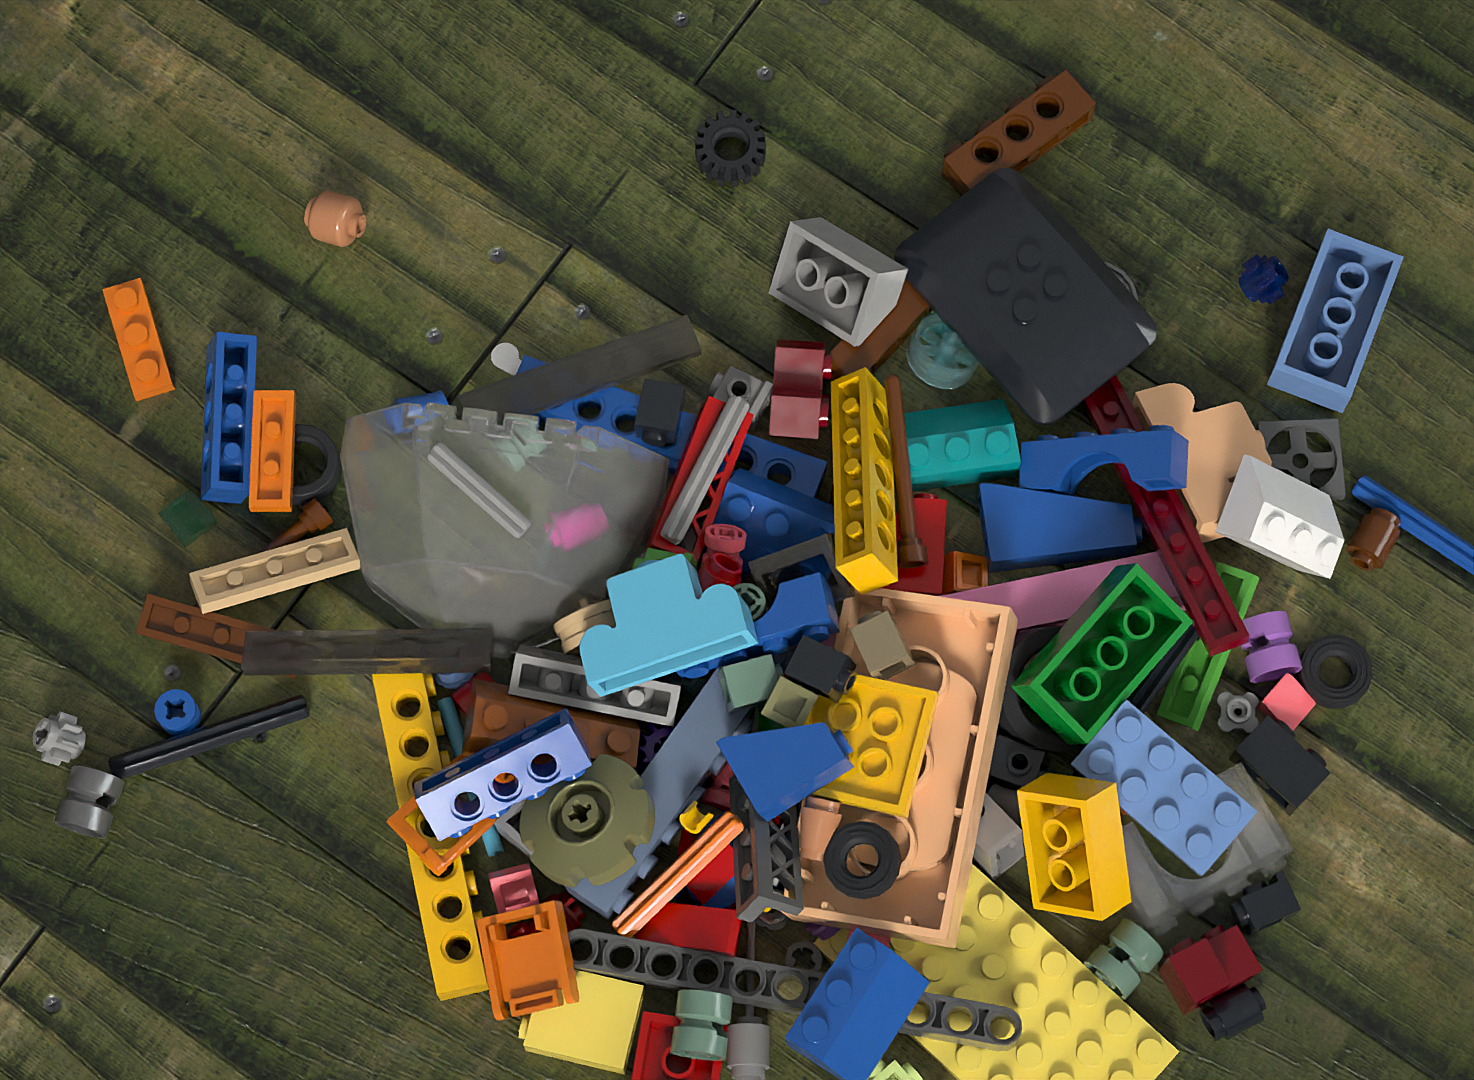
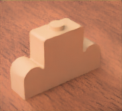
M1168 383L1135 392L1131 405L1145 431H1149V427L1153 425H1168L1189 441L1187 488L1175 489L1202 543L1225 537L1215 531L1244 454L1250 455L1270 466L1272 465V460L1265 449V440L1259 430H1255L1243 405L1237 401L1193 412L1194 396L1188 388L1181 384Z

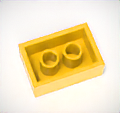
M1045 773L1017 790L1033 909L1103 921L1132 902L1116 782Z

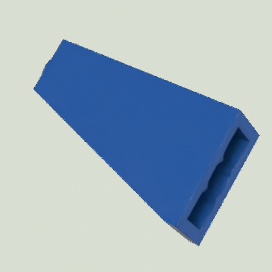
M992 483L979 484L977 502L988 573L1133 556L1137 542H1142L1141 522L1139 518H1133L1131 505Z

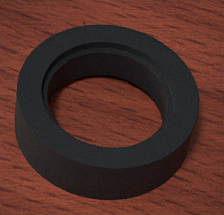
M1061 626L1033 628L1015 636L998 723L1004 733L1012 740L1051 752L1072 751L1087 744H1067L1054 730H1047L1035 724L1024 712L1019 695L1011 685L1021 675L1026 663L1035 654L1043 650L1062 628Z

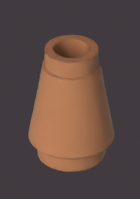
M807 797L805 807L801 806V851L799 857L823 862L825 849L833 833L836 832L843 816L839 814L841 803Z

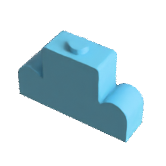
M677 554L660 561L648 560L642 562L637 566V569L613 576L607 580V589L616 627L611 628L602 624L588 629L580 641V655L587 684L602 697L759 644L751 611L736 590L726 584H715L702 592L697 570L683 554Z

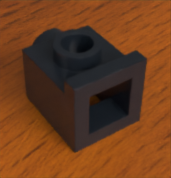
M1283 870L1274 874L1269 880V886L1262 880L1242 889L1241 891L1244 896L1240 897L1237 902L1229 905L1235 923L1239 928L1244 926L1248 935L1292 918L1301 910Z

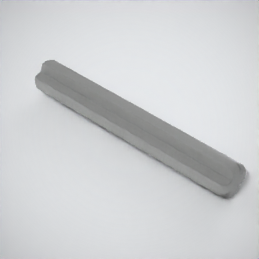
M732 395L727 400L661 530V536L664 539L675 544L683 540L750 408L749 402L745 399Z

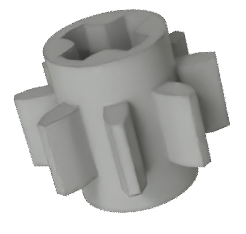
M59 711L57 716L50 714L48 718H43L39 721L34 730L33 745L37 751L43 752L41 756L42 761L59 766L61 761L69 763L70 759H76L81 754L85 745L86 735L82 727L76 725L78 717Z

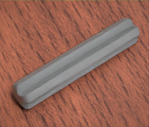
M439 442L430 450L427 459L512 536L519 539L528 531L531 521L444 443Z

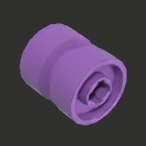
M1267 612L1243 620L1249 633V642L1240 647L1249 652L1244 661L1250 682L1263 683L1283 678L1287 672L1293 675L1303 668L1297 646L1289 643V639L1293 636V631L1287 612Z

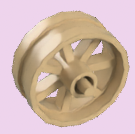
M587 598L579 601L580 609L560 619L553 625L556 635L560 637L562 642L561 648L564 655L569 656L580 653L581 638L591 627L602 624L611 628L616 627L610 599L590 605Z

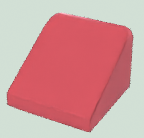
M1287 672L1264 698L1258 709L1266 716L1269 715L1275 722L1276 720L1283 721L1294 731L1316 705V702L1298 681Z

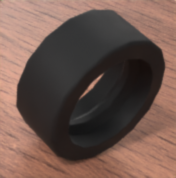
M295 424V445L308 443L318 447L325 457V471L312 484L302 487L293 486L292 504L304 505L312 497L320 502L333 492L340 480L342 464L336 445L325 431L313 425Z

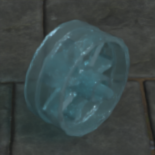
M936 313L922 320L908 343L906 355L911 369L917 377L928 385L940 389H955L965 385L980 364L961 343L958 334L952 332ZM934 333H940L941 339L937 337ZM920 336L930 345H921ZM964 348L968 354L959 351V349ZM957 362L967 365L968 367L960 369Z

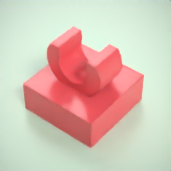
M530 863L488 873L498 914L540 904Z

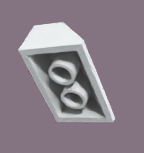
M1244 454L1215 532L1295 570L1330 579L1344 543V537L1330 495L1250 455Z

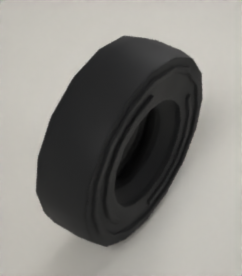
M1326 635L1312 641L1300 657L1303 668L1298 672V682L1317 705L1328 709L1346 708L1357 703L1369 689L1373 677L1372 661L1365 648L1354 639L1343 635ZM1329 657H1337L1344 660L1350 668L1351 676L1349 681L1342 686L1334 687L1328 685L1320 676L1319 667L1321 662Z
M866 821L845 824L834 832L825 849L823 858L826 876L833 886L848 897L858 899L880 896L891 888L899 875L902 861L899 845L891 833L876 823ZM860 844L871 845L878 854L876 868L865 876L852 874L846 862L850 850Z

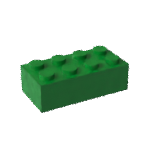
M1137 563L1117 565L1013 682L1011 687L1067 744H1088L1189 628L1193 621Z

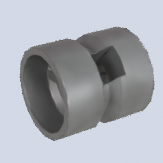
M73 766L65 787L70 795L69 798L61 800L54 823L82 835L100 839L107 838L114 817L109 809L111 806L118 804L125 782L116 776L84 766Z

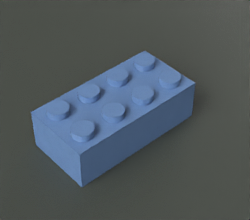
M1327 229L1267 385L1343 413L1353 394L1404 257Z
M1127 699L1071 763V766L1085 778L1116 782L1119 807L1199 876L1205 874L1258 812Z

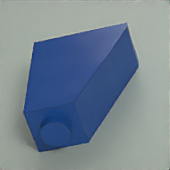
M825 722L723 737L716 742L755 810L767 822L854 768L848 757V754L854 751L849 741L840 729L833 732Z

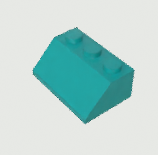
M1004 399L904 413L913 492L1017 477L1021 459L1014 422Z

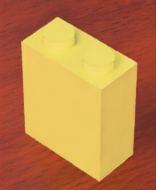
M575 969L580 997L579 1002L567 1004L564 999L563 1006L523 1015L518 1038L525 1039L523 1046L526 1051L625 1075L645 989L643 985Z

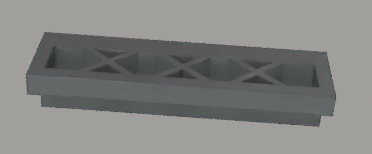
M734 774L729 779L731 812L735 813L745 826L744 830L732 840L737 918L752 923L767 907L797 916L804 909L796 804L778 815L784 824V828L780 830L772 820L767 822L757 813ZM772 843H775L786 856V863L784 865L771 852L770 845ZM777 878L788 891V897L773 893V879Z

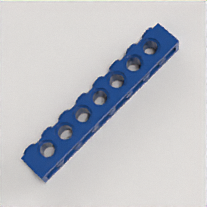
M526 355L523 356L506 397L509 411L513 412L512 415L517 419L525 417L531 424H534L535 421L548 424L552 431L562 436L572 437L573 434L587 438L588 443L602 450H610L612 447L624 451L628 458L639 463L647 464L648 461L663 465V469L672 475L675 474L697 417L683 411L676 445L652 446L646 444L641 440L642 438L636 437L635 430L625 433L617 428L625 420L635 422L640 401L639 395ZM549 394H558L563 397L562 401L555 406H548L542 402ZM587 407H595L601 411L594 419H585L580 416L581 411ZM746 434L737 460H745L751 464L752 467L748 472L769 479L777 473L786 475L790 481L784 486L816 499L827 473V461L750 434ZM731 443V445H730V447H729V449H728V451H727V452H728V455H729V452H730V449H731L733 443ZM723 461L716 474L722 472L725 465ZM732 471L730 479L736 473L735 471ZM719 480L711 483L713 489H716Z

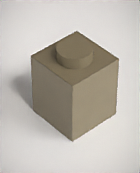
M888 610L883 613L880 611L868 613L858 620V625L850 628L867 669L873 678L886 680L916 665L896 620Z

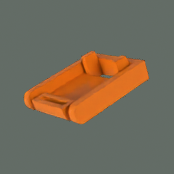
M553 900L476 919L492 1011L497 1021L508 1019L509 1010L507 1002H509L511 1017L563 1006L564 999L567 1004L579 1002V990L562 901ZM534 917L536 930L542 931L508 940L505 924Z

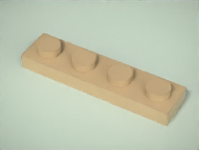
M345 528L191 572L189 577L202 614H206L360 569V559L349 532Z

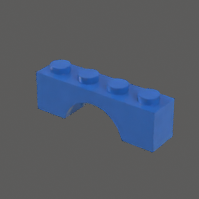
M1153 425L1149 427V431L1142 432L1118 428L1113 429L1111 434L1098 435L1093 432H1077L1074 434V438L1063 439L1054 435H1041L1037 437V441L1021 442L1019 488L1074 496L1082 479L1093 469L1107 463L1125 464L1131 479L1147 491L1187 488L1189 441L1168 425Z
M820 572L780 583L777 597L772 607L761 619L754 622L759 644L676 671L681 678H698L706 675L710 669L747 661L749 658L762 654L779 655L786 652L790 646L799 644L803 635L818 642L827 640L829 635L840 632L831 586Z

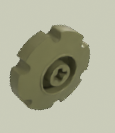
M599 754L596 760L592 762V766L588 767L586 772L579 778L572 781L562 780L550 786L542 796L534 800L526 799L520 817V837L522 843L530 851H534L530 856V860L552 881L573 888L583 878H587L593 886H599L624 874L637 861L633 856L634 849L640 844H648L654 830L655 804L645 789H641L644 785L643 779L623 760L607 754Z

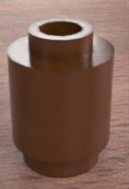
M1372 508L1369 514H1364L1346 547L1350 561L1358 568L1366 571H1371L1373 568H1382L1400 535L1398 528L1401 521L1399 518L1382 508Z

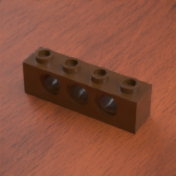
M1064 70L1056 77L1053 75L1047 76L1037 85L1036 92L1026 99L1020 97L1013 101L1007 107L1002 117L995 122L992 119L986 121L976 130L975 136L965 144L963 142L956 143L945 153L942 175L960 196L964 195L999 168H1011L1021 173L1092 120L1096 103L1067 70ZM1050 110L1055 114V117L1044 118L1038 114V111ZM1019 132L1024 135L1025 139L1020 141L1012 140L1007 134ZM988 154L995 161L983 163L977 159V156Z

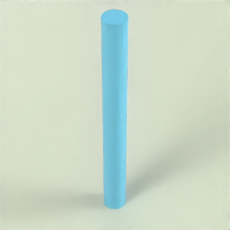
M447 697L439 700L437 705L456 758L462 753L464 730L452 697ZM467 791L470 801L477 797L475 793ZM494 824L482 835L489 857L504 852L500 836Z

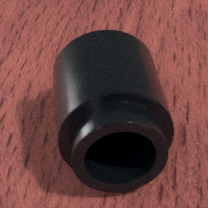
M1241 983L1206 1003L1207 1007L1200 1010L1199 1013L1211 1037L1218 1041L1223 1037L1229 1040L1264 1020L1262 1011L1266 1010L1267 1007L1263 997L1255 987L1249 989L1244 983Z

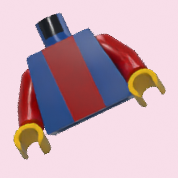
M694 800L679 818L682 824V831L677 852L678 856L689 848L726 811H723L709 822L713 818V814L710 812L706 816L701 814L697 809L698 802ZM733 841L676 894L675 897L678 904L695 906L703 904L705 907L736 910ZM767 907L764 912H768L772 908Z

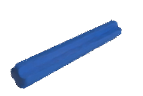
M1367 475L1359 478L1351 493L1353 496L1371 508H1382L1393 513L1401 521L1400 527L1474 575L1473 545Z

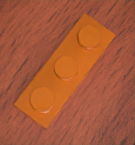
M141 278L102 289L136 401L175 390Z
M254 390L249 486V509L251 512H292L296 393L294 390Z

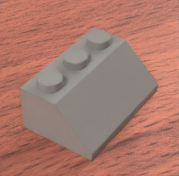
M821 217L790 221L768 293L853 346H859L897 305L908 269Z

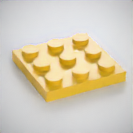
M857 674L852 689L848 694H842L838 703L819 695L803 725L825 722L833 732L840 729L854 750L848 754L854 768L809 796L908 818L939 694L933 690Z

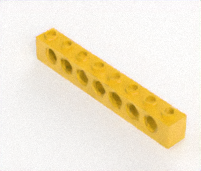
M420 661L371 671L399 809L415 795V782L444 769L451 763L449 751L440 750L438 736L445 735L440 710L432 712L430 697L437 695L432 671L424 673ZM415 701L421 705L419 712L413 717H403L399 714L401 706L406 702ZM422 740L429 744L427 752L420 757H412L407 754L408 747L414 741ZM420 807L405 819L441 857L466 835L465 833L457 838L449 836L441 841H438L437 837L424 835V827L428 821ZM406 843L437 996L440 1001L489 990L476 919L483 918L482 911L474 912L471 896L478 895L476 879L473 870H465L463 856L470 854L469 848L453 861L454 868L450 875L438 878L432 875V871ZM448 900H457L462 903L460 914L452 919L442 917L440 915L441 906ZM458 940L467 941L471 945L469 954L461 960H455L448 956L450 946Z

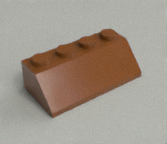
M473 678L461 756L468 757L567 708L589 748L591 762H594L599 754H607L623 760L634 770L636 769L640 727L637 719L508 694V685ZM542 753L535 756L532 761L537 764H546L553 759V756Z

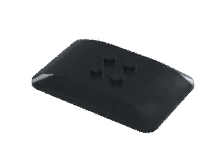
M999 168L993 171L904 240L896 249L894 261L908 269L905 280L1025 415L1036 424L1051 425L1059 421L1147 351L1155 342L1157 326L1152 317L1075 229L1014 169Z

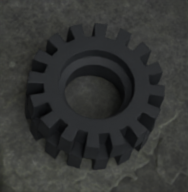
M722 110L716 112L715 120L709 116L705 119V127L700 125L698 128V137H695V156L700 172H706V179L712 182L716 178L718 179V185L725 187V181H731V187H738V180H743L744 184L751 182L752 174L755 177L758 176L760 166H764L766 142L763 129L759 130V123L756 119L750 122L749 114L743 112L741 118L737 117V110H730V116L724 117ZM736 137L744 143L746 150L743 156L737 160H724L718 156L715 147L723 138Z

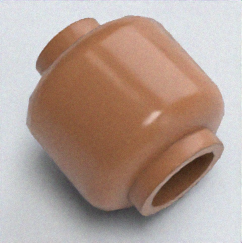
M324 191L317 197H313L305 210L304 222L311 236L318 241L339 247L348 246L356 237H361L366 228V216L363 215L361 203L354 197L341 193Z

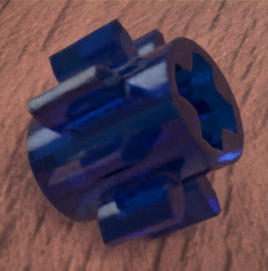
M1256 254L1242 263L1245 271L1241 273L1242 276L1239 277L1238 281L1241 290L1250 301L1256 302L1260 300L1262 304L1266 301L1272 304L1285 295L1282 287L1289 281V276L1286 268L1275 256L1267 258L1266 255L1260 257Z

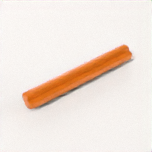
M726 811L612 921V926L620 936L629 938L635 935L744 830L745 826L735 813Z

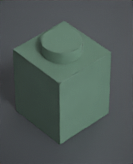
M771 654L724 666L719 670L717 676L728 714L765 704L779 675H784L780 663L774 664Z

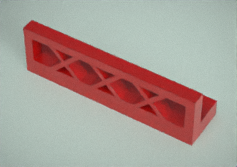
M708 396L702 403L644 551L645 553L647 548L683 555L690 553L693 554L698 563L705 544L706 528L712 525L754 414L746 413L732 441L733 444L729 455L727 452L723 459L725 465L722 472L716 474L712 482L719 480L715 491L710 484L706 492L711 501L708 509L695 514L690 524L696 537L691 552L664 539L661 536V530L716 424L719 413L722 412L726 404L711 396ZM705 517L701 528H699L696 520Z

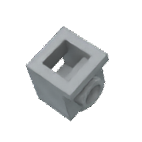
M730 366L726 375L720 372L717 373L708 393L726 403L730 396L734 395L732 393L733 388L736 387L746 392L739 397L745 399L750 404L748 412L754 414L749 429L755 431L771 402L773 384L768 381L763 382Z

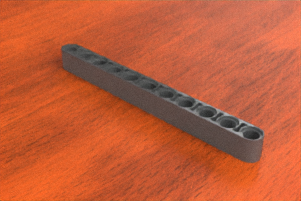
M575 929L568 933L571 950L580 942H587L592 945V953L588 959L584 961L573 960L574 969L675 992L679 990H703L721 993L733 997L734 1003L799 1015L826 975L820 972L586 929ZM620 950H629L634 953L633 963L625 969H618L612 965L613 956ZM663 957H669L676 962L674 972L666 977L658 976L653 972L655 963ZM704 965L714 966L718 970L716 980L710 984H701L695 980L697 970ZM745 973H754L760 978V984L756 990L744 992L737 987L738 978ZM788 980L798 982L803 988L801 995L793 1000L782 998L778 990L784 982ZM924 992L917 1004H922L928 1009L930 1013L928 1019L919 1024L912 1023L906 1019L898 1032L993 1051H1008L1014 1048L1020 1039L1022 1021L1013 1009L1005 1006ZM956 1011H962L970 1016L972 1024L965 1031H955L949 1026L947 1022L948 1017ZM998 1019H1005L1013 1025L1014 1034L1008 1039H998L991 1033L990 1025Z

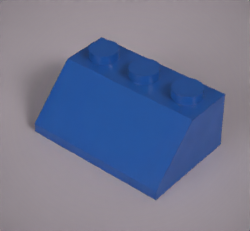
M856 927L785 1036L786 1044L840 1080H868L930 982L893 950Z

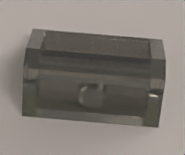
M835 533L824 534L748 562L753 579L764 593L769 610L775 602L778 593L771 573L824 554L838 582L837 585L831 587L834 603L855 596L852 584L836 569Z

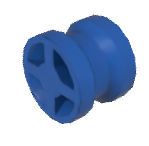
M172 689L163 693L155 703L154 712L156 719L167 733L177 736L197 729L201 720V712L199 706L189 693L179 689Z

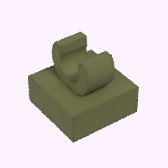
M780 674L761 710V714L787 728L802 726L819 695Z

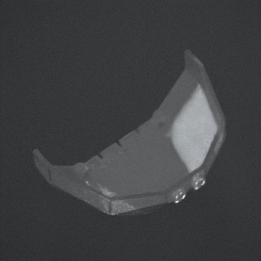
M428 402L426 403L425 410L420 404L402 403L347 418L340 460L361 570L367 586L438 643L446 645V649L454 652L468 653L470 648L486 650V654L493 657L509 658L511 653L516 654L520 644L538 648L560 639L553 628L556 622L580 609L579 601L587 598L589 605L610 599L607 580L613 576L631 571L635 560L638 557H643L670 487V459L601 427L585 425L576 432V421L547 418L545 431L538 430L539 416L506 412L503 426L497 425L498 411L464 407L462 420H455L456 406ZM439 442L444 443L531 521L530 528L522 537L518 539L512 536L427 459L428 453Z

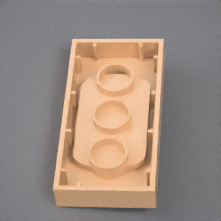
M847 583L839 620L840 632L836 635L834 649L848 655L857 665L854 671L858 675L872 677L851 634L850 628L858 625V620L868 613L874 611L883 613L888 610L896 620L916 665L886 679V681L933 690L939 694L908 818L840 804L839 814L843 816L837 830L845 824L857 821L873 822L888 830L898 843L902 861L899 875L892 887L880 896L868 899L848 897L837 890L828 879L824 862L800 857L804 909L797 916L786 912L782 913L795 921L847 930H855L857 927L863 932L956 948L1018 619L1009 606L883 588L861 595L852 584ZM807 797L803 799L802 807H805ZM800 811V816H799V821H798V826H797V827H798V836H799V850L801 851V848H800V820H801V811ZM867 844L855 846L847 856V867L852 874L857 876L870 874L878 864L877 851L874 847ZM785 888L783 896L788 897V891Z

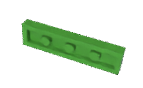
M1218 562L1215 569L1243 621L1260 578L1252 573ZM1199 636L1173 672L1156 715L1198 731L1231 649L1210 657Z

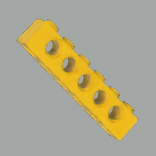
M866 367L831 382L836 569L861 595L898 581L894 473L886 393L884 387Z

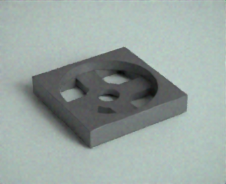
M1338 419L1257 422L1256 430H1259L1264 437L1266 451L1269 443L1277 434L1289 433L1290 449L1287 453L1268 454L1272 460V467L1280 471H1286L1290 476L1310 486V475L1314 470L1332 469V478L1318 490L1330 495L1331 500L1344 499L1346 493ZM1306 432H1318L1329 442L1330 452L1313 453L1311 449L1307 448ZM1300 454L1307 458L1308 464L1305 468H1297L1293 465L1292 459L1295 455Z

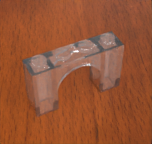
M1242 763L1218 774L1217 777L1258 812L1227 847L1223 866L1214 874L1192 880L1170 874L1157 863L1133 821L1122 827L1132 900L1125 907L1135 924L1147 933L1154 931L1158 937L1179 925L1176 920L1177 917L1188 911L1191 912L1193 917L1215 905L1212 898L1226 891L1229 897L1251 885L1248 878L1261 871L1267 877L1287 865L1285 858L1293 851V848Z

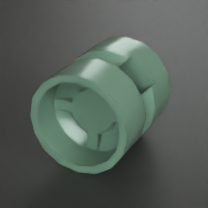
M1123 918L1108 934L1109 944H1099L1084 961V965L1121 999H1126L1140 984L1141 978L1139 974L1141 972L1149 973L1164 957L1165 953L1145 930L1133 921Z
M679 990L675 1016L681 1022L673 1027L670 1053L693 1059L725 1060L728 1034L723 1030V1026L730 1023L733 997L711 991Z

